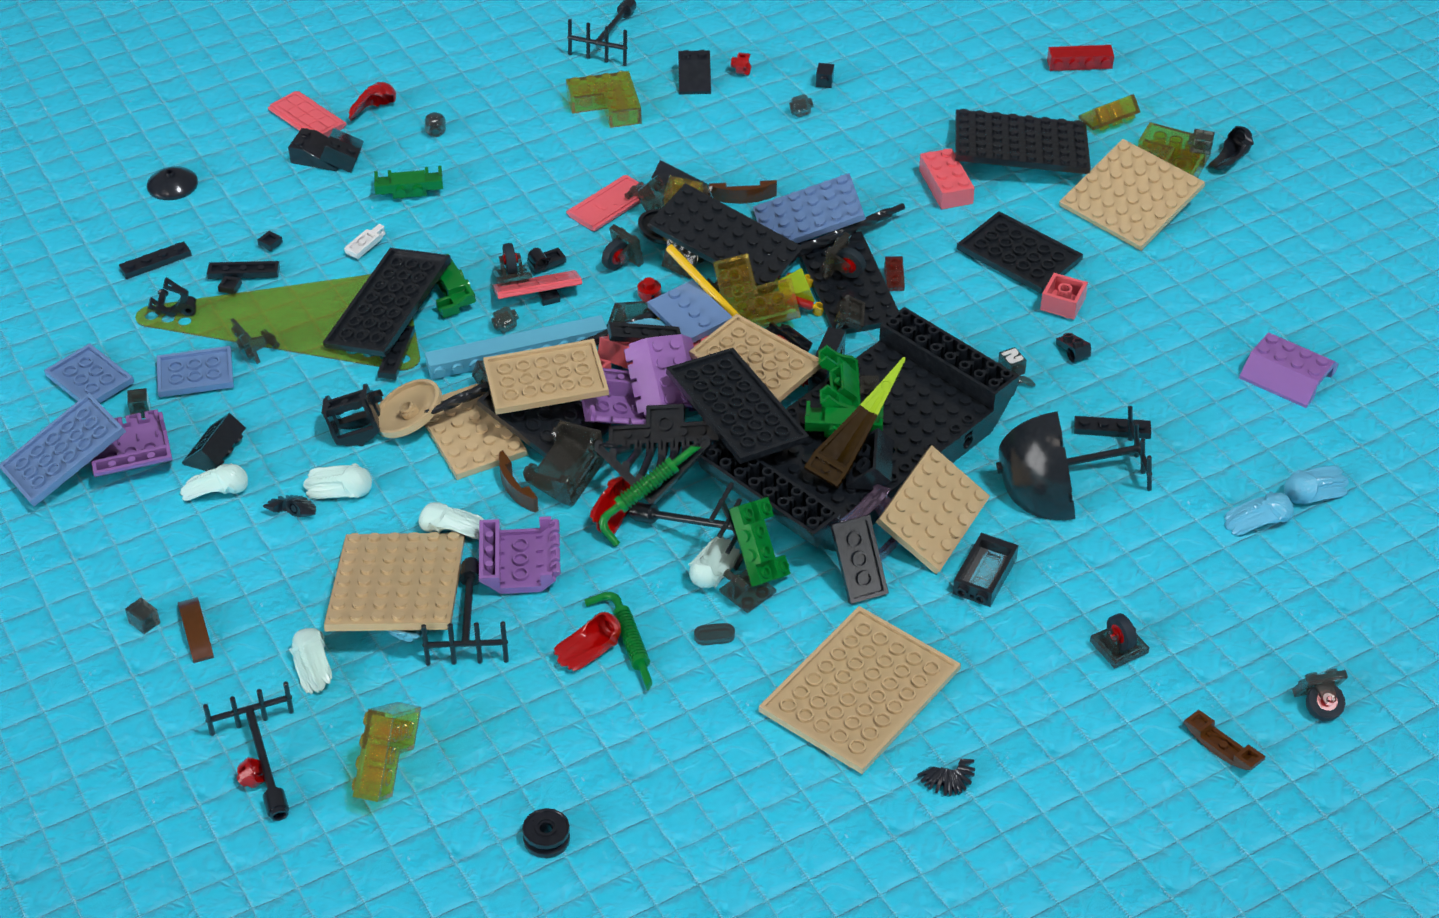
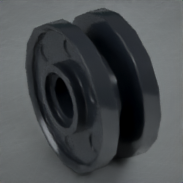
M549 808L539 809L529 814L523 824V841L529 853L540 858L556 857L563 853L569 846L570 825L567 817L562 812Z

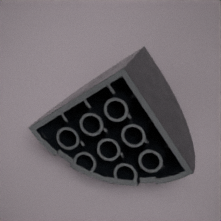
M1058 411L1034 417L1012 429L999 446L1000 462H996L998 474L1002 473L1003 482L1009 496L1020 508L1044 519L1070 520L1075 519V509Z

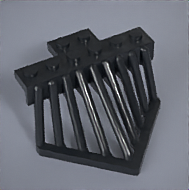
M684 404L647 405L646 424L609 426V441L604 443L597 440L595 442V451L633 487L634 483L637 484L636 481L640 482L639 479H643V476H646L657 448L658 460L656 466L659 467V464L662 465L661 462H665L669 447V457L671 460L678 456L680 447H682V452L690 446L702 447L677 466L680 471L676 474L673 473V476L670 475L669 479L667 477V481L663 480L664 483L660 487L657 485L658 488L654 487V491L650 490L651 493L648 492L647 496L644 495L651 505H655L709 450L711 445L720 439L705 421L685 422ZM646 448V455L639 473L634 477L630 473V468ZM634 449L633 453L622 464L617 460V455Z

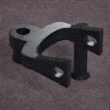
M167 277L164 280L163 289L158 291V301L152 297L149 299L147 309L155 311L157 315L165 314L172 317L179 312L186 316H193L196 313V298L188 296L189 292L187 289L179 286ZM167 290L181 295L178 302L172 307L164 306L166 297L169 294Z

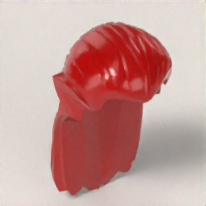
M377 82L369 86L349 110L350 121L368 106L374 105L378 107L380 104L386 105L395 102L396 92L394 88L386 82Z
M622 476L608 481L607 489L601 494L590 512V517L593 523L596 522L597 530L600 532L599 520L601 515L616 504L614 498L618 495L621 496V493L624 494L623 491L627 492V488L631 489V485ZM621 509L610 517L608 527L613 534L616 533L629 510L624 513Z
M609 612L598 613L579 630L555 646L554 655L558 656V664L563 667L568 666V669H572V671L585 667L610 647L618 644L621 624Z

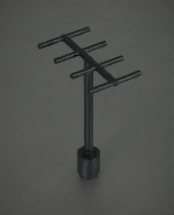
M623 0L617 7L618 14L608 26H605L604 31L596 40L590 39V23H586V38L573 36L572 20L568 19V55H572V40L585 42L587 59H590V44L605 46V62H608L609 47L623 50V66H626L628 49L627 30H623V45L610 43L609 33L622 18H628L634 12L636 1Z
M1131 405L1128 406L1127 422L1128 440H1134L1133 446L1067 458L1068 466L1134 453L1135 457L1140 456L1141 474L1146 472L1147 490L1151 491L1152 457L1148 455L1146 458L1145 439H1139V423L1135 422L1133 424V407Z
M730 482L709 519L659 511L657 505L643 502L635 503V505L632 504V508L629 510L630 517L639 522L653 524L656 520L663 519L721 528L717 535L718 538H722L726 529L732 530L734 537L725 551L728 555L738 541L730 511L725 503L734 486L733 482ZM738 498L733 507L739 506L742 500ZM721 508L726 521L715 520ZM742 553L733 567L736 571L744 559Z
M468 557L462 562L460 570V581L465 585L461 641H454L453 624L449 623L447 625L449 641L428 642L427 628L425 624H422V646L424 647L426 665L431 664L429 648L450 647L453 665L457 663L455 647L476 646L477 661L481 664L483 662L481 646L502 645L503 660L505 663L509 661L508 640L504 621L500 622L502 639L481 640L479 623L475 622V640H470L473 586L479 583V561L474 557Z
M287 681L283 683L285 696L264 701L262 690L257 689L259 703L237 708L235 697L232 696L230 697L232 710L213 716L210 714L208 704L203 705L205 721L211 736L215 735L213 722L234 716L236 727L241 728L239 715L246 713L267 790L263 794V801L267 815L273 821L285 819L288 816L289 805L284 790L275 785L254 711L260 709L263 721H267L266 707L287 702L288 711L292 714L294 708Z

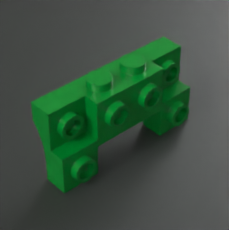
M438 166V172L429 173L428 167H425V170L391 173V170H388V177H378V171H374L375 195L392 193L393 199L427 196V190L443 189L442 167Z
M452 260L437 281V285L445 296L436 300V307L443 318L460 313L459 307L476 302L475 293L471 289L468 279L465 280L462 270H459Z
M828 345L824 346L818 351V362L823 369L829 371L830 385H826L820 390V404L824 408H857L860 405L858 360L851 355L838 353Z
M807 401L805 431H824V437H829L857 408H824L823 406L822 408L810 407L811 401ZM883 406L870 432L877 428L883 431Z
M766 497L729 508L751 585H760L790 575L786 556L775 557L764 520L774 516L769 498Z

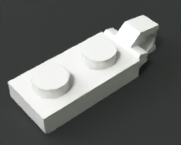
M378 224L372 230L366 229L344 248L345 253L359 259L386 234L384 226Z

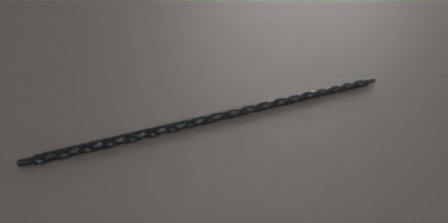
M901 203L892 208L880 210L867 216L866 220L834 230L822 237L801 245L804 248L799 257L812 252L814 249L826 246L836 239L849 236L857 230L874 225L878 221L888 219L893 214L904 210L905 205ZM731 275L713 283L712 286L718 292H721L726 287H732L743 282V280ZM650 310L622 323H629L644 318L656 319L658 317ZM606 329L581 341L594 339L597 346L599 345L600 337L608 336V330ZM488 381L441 401L440 404L434 407L431 414H436L443 410L446 412L459 406L461 403L469 402L484 395L490 389Z

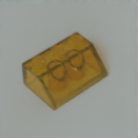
M1132 94L1078 115L1081 121L1086 122V125L1092 130L1099 128L1102 131L1110 128L1109 124L1115 126L1123 123L1122 119L1129 121L1136 118L1135 114L1140 113V109L1135 95Z

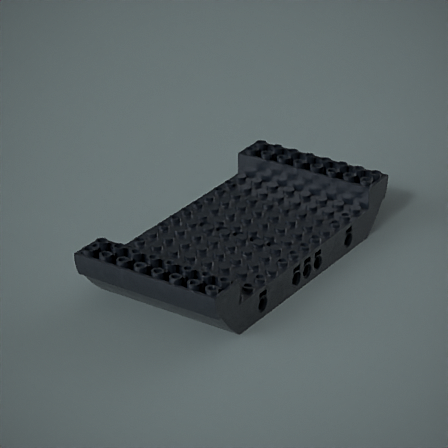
M904 307L880 324L879 341L856 357L859 368L860 404L896 364L905 357V362L883 404V432L894 441L892 478L887 486H883L878 490L851 489L846 487L845 477L837 489L804 469L814 451L828 438L824 437V431H805L807 401H811L810 407L822 408L820 404V390L826 385H830V377L786 408L809 435V442L740 464L723 442L718 440L711 445L698 462L704 471L724 485L728 486L730 482H733L732 490L749 502L768 497L775 520L816 548L821 546L827 550L836 551L830 525L864 515H870L872 525L876 524L877 519L931 445L949 461L954 463L991 434L1011 397L1015 394L1019 375Z

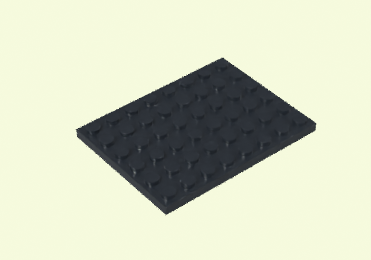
M956 109L955 161L1088 174L1091 167L1086 122L1080 120H1056L1048 117L1036 118L1031 115H1007L999 112L987 113L982 110Z

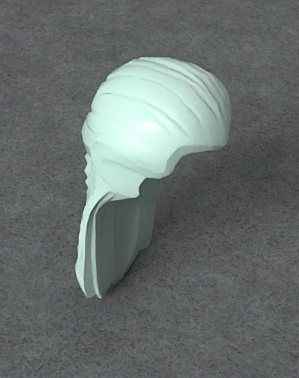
M222 464L215 469L191 477L181 488L180 494L183 496L182 499L184 501L210 492L236 494L246 489L248 476L245 470L236 464Z
M354 463L352 465L314 468L310 470L309 478L303 484V487L308 490L306 492L308 499L359 498L369 493L372 486V477L365 468Z
M432 502L427 504L421 511L419 525L424 531L432 532L435 530L440 532L444 529H449L479 540V520L484 519L471 512L451 508L440 502Z
M724 536L722 538H713L696 558L688 564L690 566V579L695 585L702 588L714 587L716 589L720 581L734 567L740 556V550L735 549L734 545L729 555L725 553L731 542L730 539H724Z
M305 628L297 631L292 639V648L289 649L294 658L300 684L304 691L313 694V691L317 693L322 691L326 684H330L332 679V671L324 650V635L315 628Z

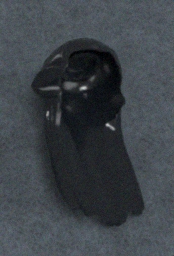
M1235 126L1228 133L1221 153L1207 166L1222 170L1246 155L1251 146L1254 145L1251 131L1243 126Z

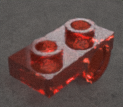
M903 256L885 257L884 273L889 291H904Z

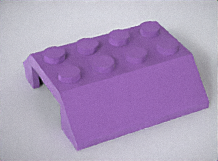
M1268 332L1251 351L1239 378L1307 408L1315 398L1319 384L1327 375L1332 377L1339 364L1325 356Z
M683 334L650 337L630 343L629 348L624 349L626 362H633V364L627 365L630 380L637 379V382L631 383L634 398L641 397L640 400L635 401L638 414H644L646 417L647 405L684 404L685 409L689 408L690 412L696 411L666 374V367L693 360L689 354V351L694 348L691 337Z
M603 368L609 395L582 400L585 421L621 425L646 424V417L644 414H638L635 402L640 400L641 397L634 398L631 383L637 382V379L630 380L628 370Z
M158 409L144 412L146 419L143 420L141 413L125 416L127 422L125 424L122 422V417L114 418L126 432L92 459L94 477L173 461L162 412H158Z
M551 516L539 517L540 528L500 530L499 519L479 520V582L500 594L542 592L561 574L559 562V520H551Z

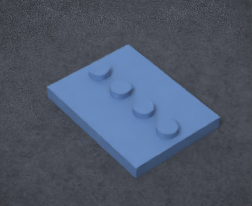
M693 280L647 302L648 308L667 326L679 327L681 334L691 337L693 343L710 335L732 318L726 310Z
M90 343L44 370L45 375L77 401L90 393L101 403L134 383V379L129 373Z
M231 346L157 355L159 397L233 388Z

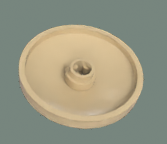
M417 379L407 382L390 392L379 404L381 409L380 416L378 417L379 434L386 438H398L411 434L423 427L435 415L431 414L434 407L442 401L443 395L438 385L429 379Z

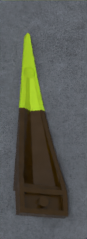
M905 357L896 364L857 409L814 451L804 466L805 470L837 489L839 488L847 474H849L905 362Z

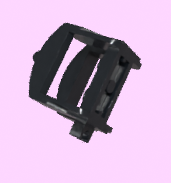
M366 383L363 384L362 390L333 399L329 395L325 396L321 413L328 424L336 445L364 446L365 442H368L380 432L378 417L380 416L381 409L378 402L383 401L382 396H384L381 389L376 391L370 390ZM361 407L365 410L343 418L340 417L346 411L357 410ZM338 428H340V429H357V428H361V429H358V430L351 431V432H348V433H345V434L340 435Z

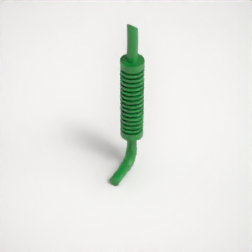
M690 446L673 460L670 457L666 458L665 462H661L662 465L659 464V467L656 466L655 470L652 469L653 472L650 471L649 475L646 474V477L640 478V482L636 481L637 484L634 483L633 487L630 486L631 489L627 488V492L623 491L624 494L621 493V496L618 495L614 498L616 504L605 511L599 520L601 532L613 547L617 546L620 542L608 527L610 517L621 509L625 513L629 510L628 507L632 508V504L635 505V502L641 501V497L645 498L644 495L647 496L648 492L651 493L650 490L654 491V487L658 488L657 485L660 486V483H664L663 480L667 481V477L669 479L670 475L673 476V473L676 474L680 471L677 466L702 447Z
M602 592L601 594L584 599L586 607L607 600L614 603L613 615L621 624L620 636L633 669L640 671L648 691L652 686V679L647 668L650 664V659L630 608L623 605L619 595L614 592Z

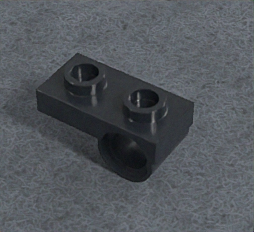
M533 248L528 253L527 264L534 273L566 263V256L559 248L544 253L540 248Z
M1065 333L1063 336L1056 338V344L1067 350V356L1071 362L1091 356V344L1073 333Z

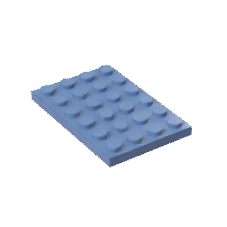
M850 173L753 206L758 223L795 243L866 220Z
M88 393L0 464V469L33 506H36L93 458L103 452L109 445L119 439L126 430Z

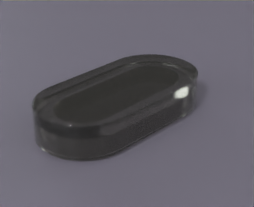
M728 623L701 625L694 630V640L700 645L724 644L733 641L735 638V628Z

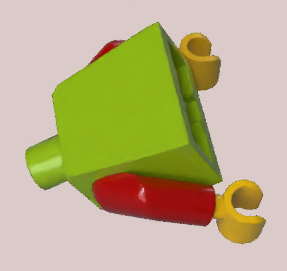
M802 268L793 273H788L785 277L778 280L779 291L770 294L773 304L784 300L788 309L794 307H802L808 310L813 309L812 312L816 316H821L824 311L821 302L813 303L815 301L810 290L813 279H810L811 276L809 274L804 275Z

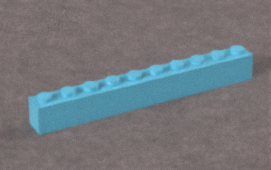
M602 315L429 351L425 352L426 366L431 380L485 369L484 357L578 342L606 330L607 327Z

